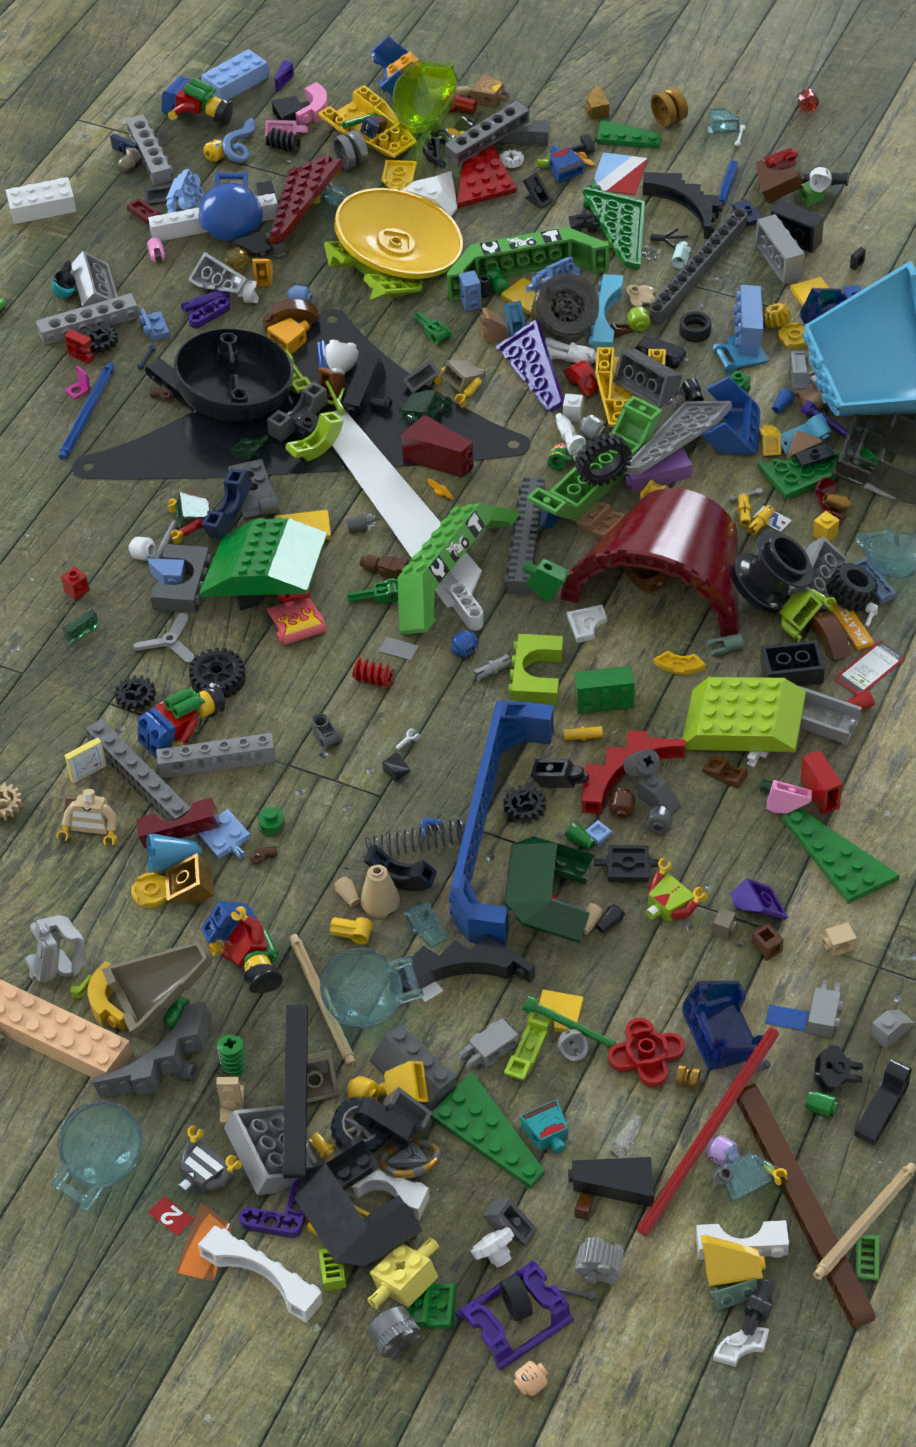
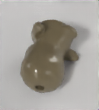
M125 148L126 155L118 161V168L122 172H128L135 168L136 163L141 161L142 155L137 149Z

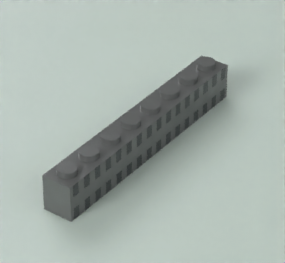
M523 477V483L519 484V494L521 496H517V507L519 509L515 510L519 511L520 516L516 519L517 522L513 523V533L515 535H511V546L513 547L509 548L508 558L511 560L507 561L506 572L509 573L505 575L504 585L508 586V593L530 595V588L526 585L529 574L523 571L522 568L527 560L533 564L535 562L542 508L527 501V496L537 487L545 490V478Z

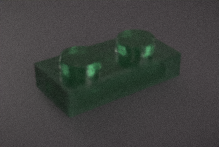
M91 609L64 626L65 640L70 644L98 626L97 612Z

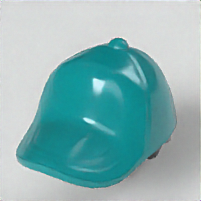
M67 260L61 270L52 278V292L61 299L71 297L76 290L75 278L70 273V260Z

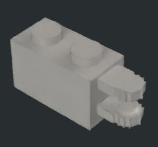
M823 980L822 988H815L807 1033L832 1038L834 1030L838 1031L840 1018H836L837 1013H842L843 1001H840L841 983L836 982L834 991L828 990V981Z
M502 1018L497 1022L491 1023L483 1032L475 1034L469 1040V1045L461 1050L457 1057L464 1061L473 1055L466 1063L467 1068L472 1069L482 1064L486 1069L518 1047V1034Z

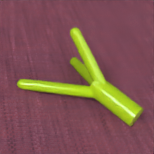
M326 381L333 401L328 400V404L334 405L340 415L344 414L345 410L340 401L345 389L341 388L337 398L329 381Z

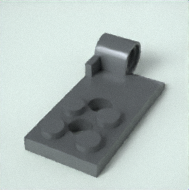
M262 459L228 466L229 471L231 468L246 470L249 476H253L250 478L253 482L251 488H257L254 491H249L241 506L244 520L280 513L278 499L274 490H272Z

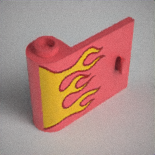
M310 598L291 600L266 608L278 628V632H276L278 642H282L283 645L327 631L322 615Z

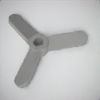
M179 613L169 632L164 634L162 638L136 642L133 645L134 650L164 646L166 649H172L187 664H191V661L195 660V655L178 640L188 621L187 614Z

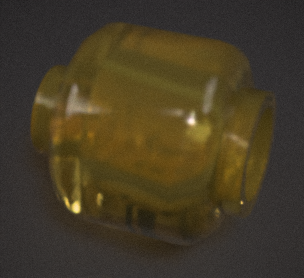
M240 246L226 251V258H224L226 265L233 270L245 267L249 260L246 250Z

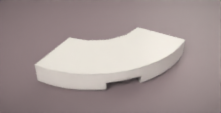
M757 1327L752 1336H746L742 1330L727 1336L717 1347L713 1361L736 1367L739 1359L744 1355L752 1352L763 1353L769 1329Z

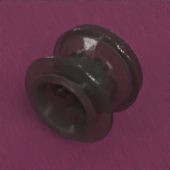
M573 273L555 275L543 283L534 297L530 308L531 322L537 320L540 323L545 340L546 338H552L568 345L571 342L576 343L585 337L595 323L599 313V298L594 286L584 277ZM552 302H556L557 306H553ZM554 313H558L560 317L556 318ZM569 317L571 322H567L565 318Z

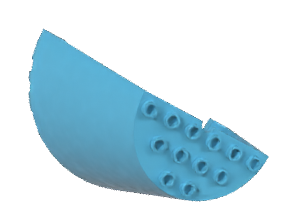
M910 261L804 325L805 333H803V339L807 343L810 354L809 361L817 378L815 381L817 389L822 391L821 396L824 404L827 403L836 416L916 414V269L913 262Z

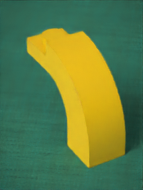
M105 961L96 969L89 981V1003L93 1016L99 1024L103 1026L108 1022L113 1028L117 1027L123 1032L128 1027L123 1018L125 1014L109 1002V998L114 991L108 985L102 969L111 965Z

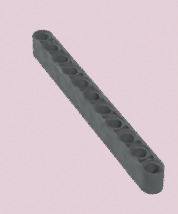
M734 210L651 303L649 316L651 323H663L747 227L746 210Z

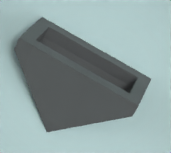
M172 184L143 188L146 203L166 202V197Z
M429 360L406 376L403 381L413 394L440 375V372L433 362Z

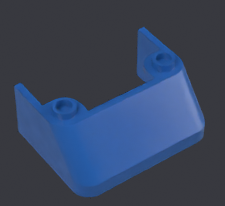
M727 376L707 387V391L717 401H731L732 408L724 416V423L708 430L702 436L721 454L752 455L758 450L760 408L730 376Z

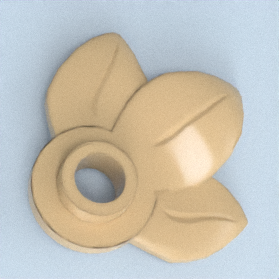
M629 285L626 289V296L634 307H642L643 304L651 305L655 300L653 295L655 290L650 286Z

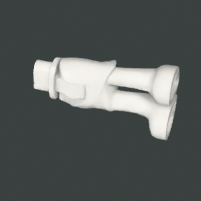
M546 338L545 340L551 360L561 359L573 363L586 361L590 365L596 363L597 352L593 348L576 345L574 342L568 345L552 338Z
M558 413L556 414L557 428L562 435V439L567 444L569 454L576 461L578 451H583L581 447L586 445V440L583 436L576 435L574 426L566 416Z

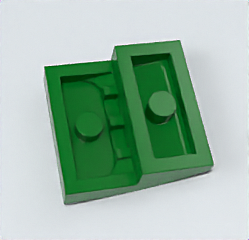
M454 1283L431 1284L408 1308L406 1307L419 1328H453L457 1286Z

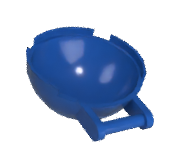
M215 171V187L205 194L200 203L198 213L202 229L210 232V236L219 240L234 241L248 236V233L259 228L263 212L258 197L248 188V171H244V173H220V171ZM220 179L243 180V185L238 183L220 184Z

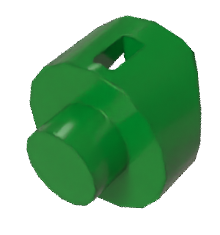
M274 807L262 810L258 815L260 832L266 837H272L281 831L285 826L283 812Z

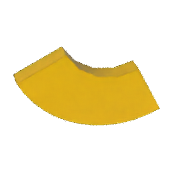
M668 650L653 659V663L657 667L674 674H694L706 669V664L695 653L689 656H679Z

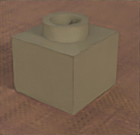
M720 908L713 922L712 935L728 940L730 934L735 933L738 922L735 921L736 913Z

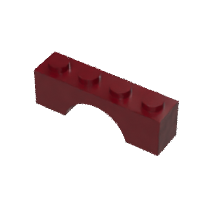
M212 798L193 802L188 813L174 821L161 820L155 813L136 819L138 838L144 848H146L147 835L149 834L183 838L220 827L218 810Z

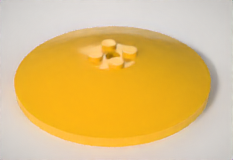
M390 188L366 189L344 199L336 212L334 226L336 235L343 247L357 260L379 272L401 278H430L447 272L460 258L463 239L455 221L438 205L416 194Z

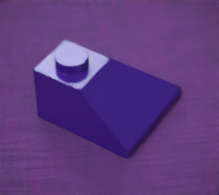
M746 878L730 893L734 906L740 911L743 910L783 920L788 918L772 887Z

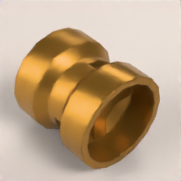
M679 1064L675 1085H687L690 1089L696 1090L701 1069L695 1067L690 1069L686 1065Z

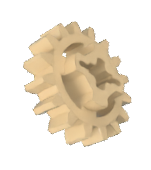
M3 783L0 786V818H3L5 821L7 816L13 818V813H19V807L23 806L22 795L19 793L18 788L14 789L13 784L7 787L6 783Z

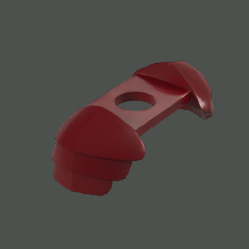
M822 477L815 488L822 513L827 511L840 520L839 523L846 519V515L837 514L836 509L828 508L823 503L825 493L836 494L835 481L828 477Z

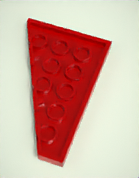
M493 145L463 162L457 199L458 208L517 192L516 185Z

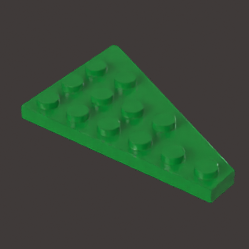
M584 187L582 194L620 262L625 267L639 270L641 265L645 201Z

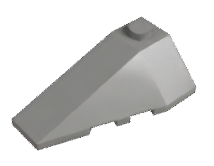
M206 252L203 253L188 279L200 288L238 294L241 293L248 281L247 278Z

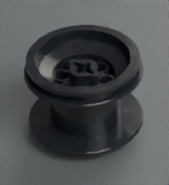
M764 531L757 538L759 555L753 553L739 555L731 567V577L736 589L748 603L763 612L778 613L791 597L787 594L789 586L795 588L808 587L813 582L814 573L810 559L799 543L784 534L775 531Z

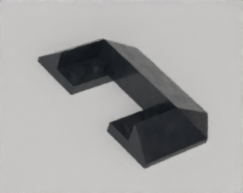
M359 1135L306 1168V1178H300L294 1198L336 1264L357 1265V1267L367 1268L423 1230L400 1195L363 1219L361 1218L344 1191L379 1169L380 1166Z

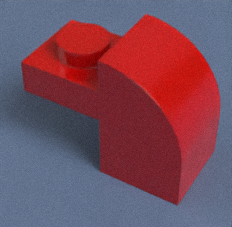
M579 361L563 370L570 385L572 386L577 383L583 396L587 397L599 390L598 383L593 376L595 371L586 361Z

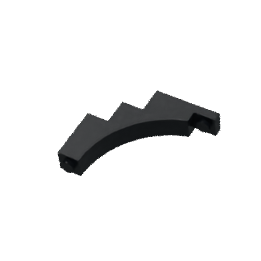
M486 934L472 950L454 940L440 956L423 945L392 977V989L398 996H403L409 1000L418 991L433 982L464 974H484L508 979L515 973L517 977L525 979L530 983L535 978V965Z

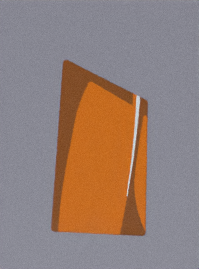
M203 1202L199 1205L176 1273L213 1281L218 1267L200 1256L198 1244L215 1225L231 1232L232 1225Z

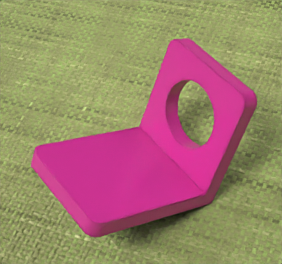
M79 366L76 367L78 382L65 389L66 393L73 399H77L91 391L89 385L90 378ZM75 388L81 389L79 393L72 392Z

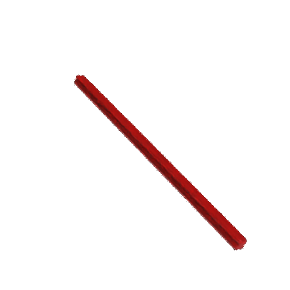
M768 1028L638 1225L637 1230L641 1235L647 1236L778 1038L779 1033L777 1029Z

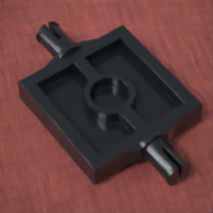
M609 845L606 859L594 858V867H606L608 882H649V871L651 867H659L658 862L660 859H651L649 845Z

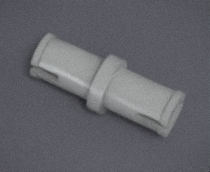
M505 654L494 661L490 660L486 665L473 670L474 676L478 675L476 679L481 681L491 674L496 675L499 670L512 665L511 659L508 660L509 656Z

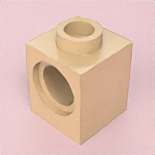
M848 922L825 929L823 945L834 957L854 951L857 938Z

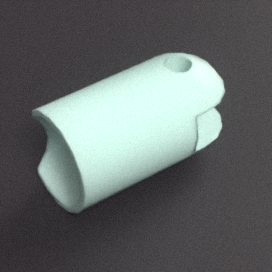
M685 241L679 242L676 245L671 263L678 269H682L687 264L691 248L687 247L688 243Z

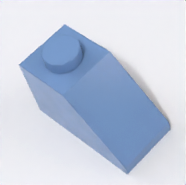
M148 558L150 574L161 584L179 585L184 583L186 577L184 560Z

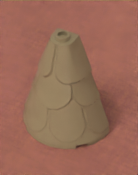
M200 942L166 949L164 952L141 956L138 959L112 964L102 969L108 985L116 993L125 1012L123 1018L131 1034L137 1037L150 1027L166 1009L174 1004L185 990H189L211 966V959L214 957L208 947L204 949Z

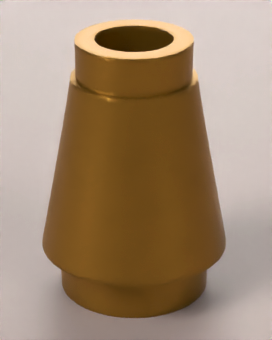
M825 493L823 503L843 512L849 510L851 498L844 494Z

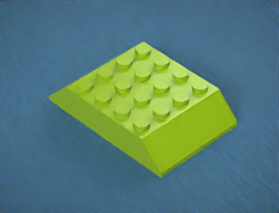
M708 677L692 691L682 740H686L685 750L796 752L806 691L785 678Z

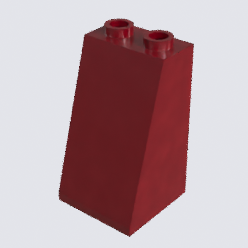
M425 415L401 434L403 460L459 477L465 476L474 468L473 442Z

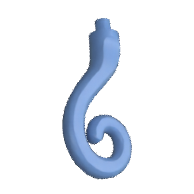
M253 118L246 120L242 129L230 132L223 139L222 148L224 153L230 160L236 163L246 162L249 158V151L241 143H234L231 149V142L237 139L248 138L254 133L256 123ZM239 150L242 155H238L234 151Z

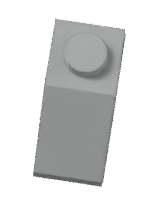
M887 1010L872 1023L870 1037L887 1049L911 1029L915 1022L900 1010Z

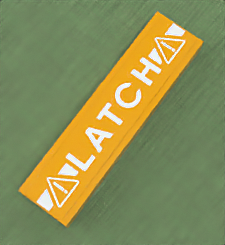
M832 604L834 612L831 613L834 614L841 624L845 635L855 650L859 651L873 646V639L854 611H849L840 605Z

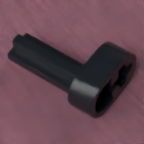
M588 133L580 136V145L571 147L576 153L586 152V154L595 152L594 142Z

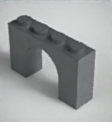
M166 544L162 559L184 560L186 572L193 576L187 582L179 585L154 583L150 596L152 609L196 613L197 606L201 604L199 592L208 573V566L212 563V555H209L208 547Z

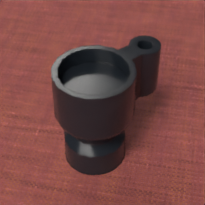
M695 378L685 380L682 383V387L675 394L678 400L689 398V401H704L701 387Z

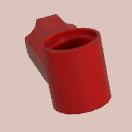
M452 92L444 103V108L450 113L458 110L474 114L477 107L476 100L461 97L457 92Z

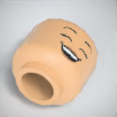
M528 1361L515 1372L516 1379L513 1382L524 1396L527 1394L535 1396L547 1386L548 1381L545 1376L549 1373L541 1363L536 1365L534 1362Z

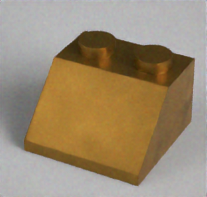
M198 853L165 870L166 895L169 903L199 904L214 896L212 865Z

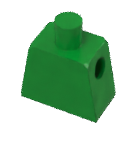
M541 559L537 566L527 560L522 568L523 571L529 574L526 585L547 603L565 583L566 577L570 572L547 559Z

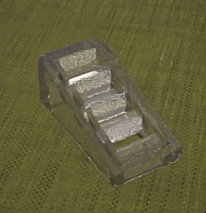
M635 1114L611 1142V1155L616 1158L628 1157L640 1129L641 1115Z

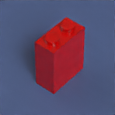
M819 750L803 756L800 782L804 788L812 790V800L821 814L840 809L843 784L822 752Z

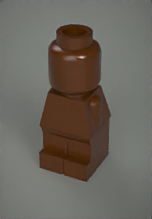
M368 554L360 559V566L364 570L378 571V574L387 579L395 578L398 580V576L403 572L402 569L409 564L408 558L382 556L380 559L379 556Z

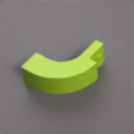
M334 411L322 413L319 416L316 428L307 438L289 442L286 444L285 449L295 458L303 457L307 461L313 460L321 456L333 445L340 434L344 420Z

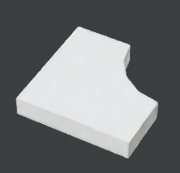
M603 605L567 612V619L576 643L595 639V630L601 624L607 622V615Z

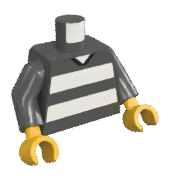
M196 1126L188 1128L187 1133L190 1139L186 1142L180 1162V1171L184 1180L178 1185V1188L185 1195L194 1188L201 1194L222 1189L233 1176V1170H238L242 1167L241 1161L237 1160L234 1163L237 1156L229 1155L224 1160L203 1142L199 1141L197 1143V1139L202 1138L204 1132L202 1129H198L197 1134L194 1135Z

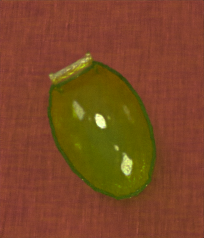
M423 58V60L415 61L414 65L408 66L402 76H399L394 86L392 101L394 113L402 128L419 134L429 132L444 121L454 105L458 85L454 62H436Z

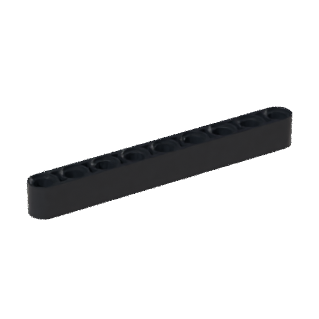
M308 1004L286 1005L283 1133L284 1179L306 1178Z

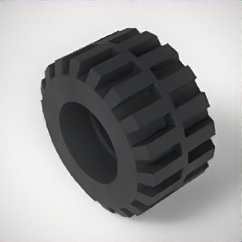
M843 563L836 568L826 588L827 593L830 595L829 597L835 598L837 604L842 608L859 612V610L863 611L873 599L878 590V583H876L875 577L864 567L862 568L860 565H854L853 563Z

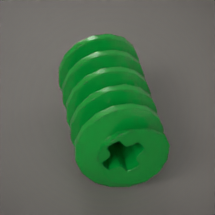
M236 1035L221 1037L217 1042V1050L222 1071L232 1077L243 1075L247 1070L243 1039Z

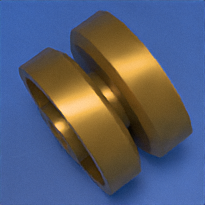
M672 86L651 97L652 113L661 126H670L687 117V101L677 87Z

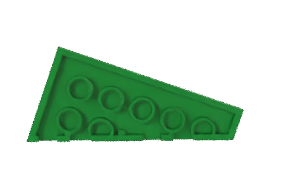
M472 1071L432 1112L431 1119L529 1189H532L545 1175L543 1167Z

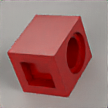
M76 567L61 576L64 592L74 600L90 591L87 576Z

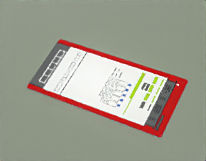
M880 640L834 677V679L858 695L862 691L866 692L906 659V657Z

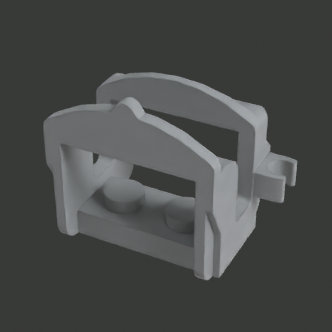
M56 915L36 920V922L31 924L30 929L38 940L37 953L27 956L25 960L30 970L29 976L32 981L36 977L38 982H50L57 973L64 977H78L84 967H86L84 938L75 929L71 921L66 916ZM61 936L67 942H76L72 963L64 951L60 949Z

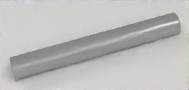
M176 520L171 522L153 559H161L165 545L169 544L172 538L171 532L176 530L179 525Z

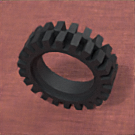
M608 433L607 437L605 434H601L600 439L598 436L593 437L595 441H587L588 446L583 445L581 447L583 451H578V456L575 458V466L583 481L588 485L596 486L598 483L599 486H603V482L606 485L610 484V479L614 482L617 480V475L619 477L623 475L621 471L626 472L628 470L626 466L631 464L632 451L625 440L615 433L614 435ZM608 450H617L616 457L608 465L600 469H590L592 461L598 455Z

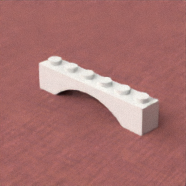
M215 1225L198 1244L200 1256L217 1267H240L264 1276L280 1291L286 1302L288 1312L305 1323L310 1320L323 1304L322 1292L316 1285L306 1283L298 1274L287 1271L281 1263L271 1261L263 1252L255 1251L247 1242L236 1239L226 1229H220Z

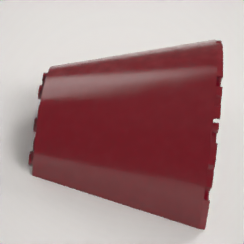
M665 488L653 491L645 495L572 568L562 586L560 600L578 604L584 582L591 575L594 576L604 571L607 566H610V568H616L618 565L647 568L672 577H678L688 586L690 583L696 587L695 591L705 601L709 599L712 603V610L718 614L717 620L720 636L736 635L739 633V592L731 577V567L738 557V533L730 515L719 504L699 492L681 488Z

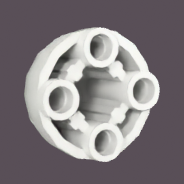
M330 340V343L325 347V358L329 368L345 375L358 359L357 345Z

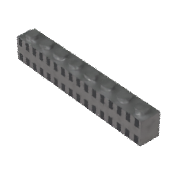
M102 719L85 728L88 742L96 738L102 741L105 760L165 821L180 819L188 813L190 807Z

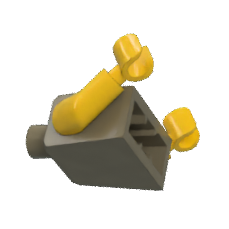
M447 360L445 366L441 369L442 371H440V375L435 377L433 381L436 385H439L443 382V376L459 392H463V394H457L455 397L456 404L460 402V407L462 408L466 405V397H470L482 384L486 371L483 368L479 369L471 361Z

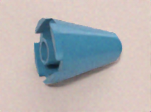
M158 834L147 835L146 852H148L147 865L149 873L165 871L169 867L197 853L202 856L201 845H198L196 841Z

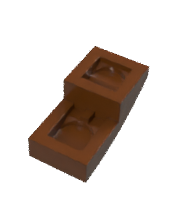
M711 756L702 768V771L710 777L737 788L741 786L748 776L747 769L731 766L727 759Z

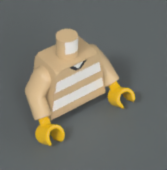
M85 789L83 795H78L76 801H72L65 810L61 823L63 828L57 832V839L60 838L61 832L66 834L65 841L69 839L70 832L68 828L71 827V831L106 834L107 836L103 839L104 845H109V837L112 839V845H115L118 842L117 836L114 835L116 831V813L107 805L104 797L95 796L93 789Z

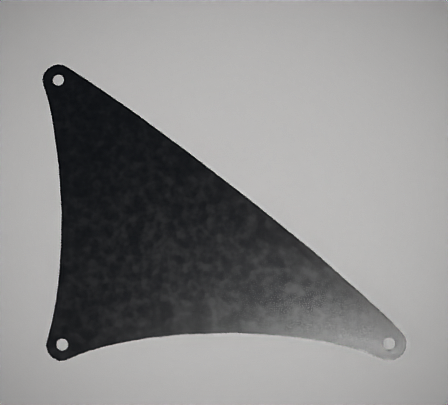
M329 309L319 314L320 319L315 321L310 326V329L306 331V343L291 354L294 364L303 377H307L311 383L314 381L319 384L317 342L325 341L327 346L330 340H338L340 343H354L357 345L358 359L354 366L345 373L346 388L340 401L344 410L343 401L364 351L381 355L386 374L373 396L389 397L392 399L391 409L384 410L379 407H370L368 404L362 415L348 414L393 467L418 465L403 460L401 434L424 415L473 442V460L517 456L526 453L530 448V440L525 435L495 424L465 407L461 408L459 404H456L428 385H424L412 394L403 381L410 373L374 346L353 325L343 311ZM333 315L337 317V321L334 323H329L326 320L328 316ZM290 390L285 401L276 410L263 418L249 422H223L209 418L199 412H191L140 438L105 451L82 456L72 466V471L76 476L92 479L227 477L229 473L228 466L259 459L263 460L267 475L348 471L349 469L333 446L321 456L307 461L303 457H293L285 449L287 443L303 440L294 432L282 442L269 435L267 419L278 410L284 413L290 412L299 402L301 393L296 394L292 390ZM327 404L315 415L320 416L322 413L337 411L334 405ZM516 440L519 442V446L517 448H510L508 442ZM90 462L94 464L92 470L87 471L82 467L85 463Z

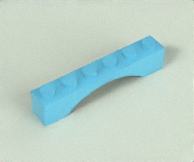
M603 274L602 281H599L600 292H597V302L599 303H595V313L597 314L593 315V324L595 325L591 326V335L593 336L589 338V347L595 349L596 352L597 347H614V330L609 326L605 317L609 309L622 298L623 275Z

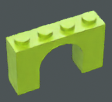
M518 634V641H514L513 648L516 655H512V666H514V669L510 671V681L513 682L509 684L508 695H512V701L557 705L559 679L534 677L529 675L525 669L535 662L562 663L563 636Z

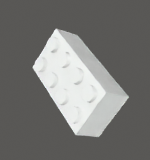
M68 177L6 189L14 224L76 212L74 196Z

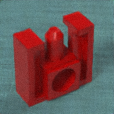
M70 329L65 334L68 355L90 364L95 359L94 353L88 354L91 352L89 348L92 344L91 338Z

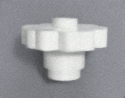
M508 1227L491 1232L473 1246L471 1253L477 1260L488 1257L491 1264L500 1267L511 1260L509 1255L511 1252L507 1244L512 1240L514 1234Z

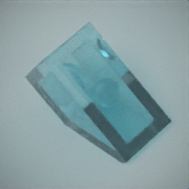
M725 108L709 109V133L740 132L739 117Z
M418 902L403 912L412 930L430 948L448 938L429 902Z

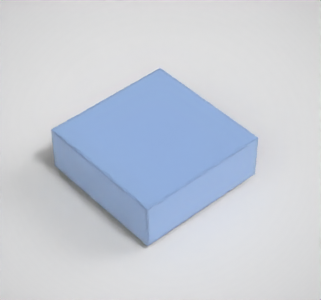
M598 820L585 830L595 840L597 846H600L612 836V830Z

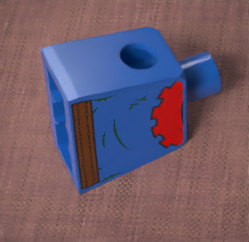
M555 145L550 149L551 154L548 164L557 184L584 173L585 162L571 148L567 147L560 150Z

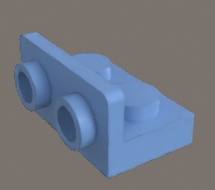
M144 308L140 309L141 326L144 325V334L149 336L151 342L170 337L161 311L146 315Z

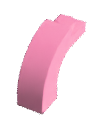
M315 82L304 88L305 99L309 101L310 105L295 112L297 125H307L312 121L318 124L323 120L318 113L328 107L327 93L323 86Z

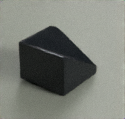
M397 752L382 762L383 771L394 781H398L410 772V768Z

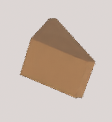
M797 430L791 438L786 460L794 457L795 453L819 446L822 440Z

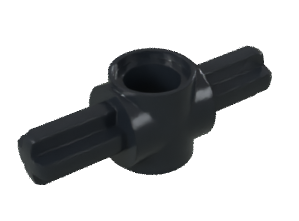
M770 1279L762 1281L758 1292L751 1294L744 1309L746 1319L741 1330L746 1336L754 1335L758 1324L765 1322L773 1305L770 1297L774 1291L775 1284Z

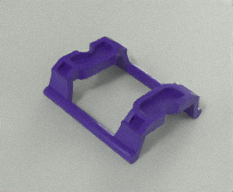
M533 1261L511 1276L518 1275L520 1279H524L526 1290L542 1308L549 1309L551 1312V1325L514 1351L504 1336V1328L486 1306H483L501 1293L499 1284L455 1312L459 1320L465 1318L473 1329L480 1328L483 1330L481 1339L492 1352L495 1365L500 1371L574 1321L565 1297L555 1285L547 1286L544 1283L547 1280V1276L538 1264Z

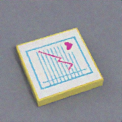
M99 738L64 755L69 777L73 784L107 766L102 741Z

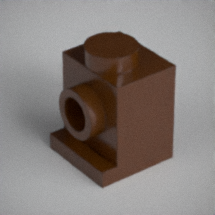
M769 923L753 931L751 943L763 954L766 961L783 951L784 939Z

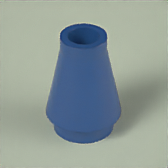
M787 388L780 390L772 410L780 414L794 402V393Z

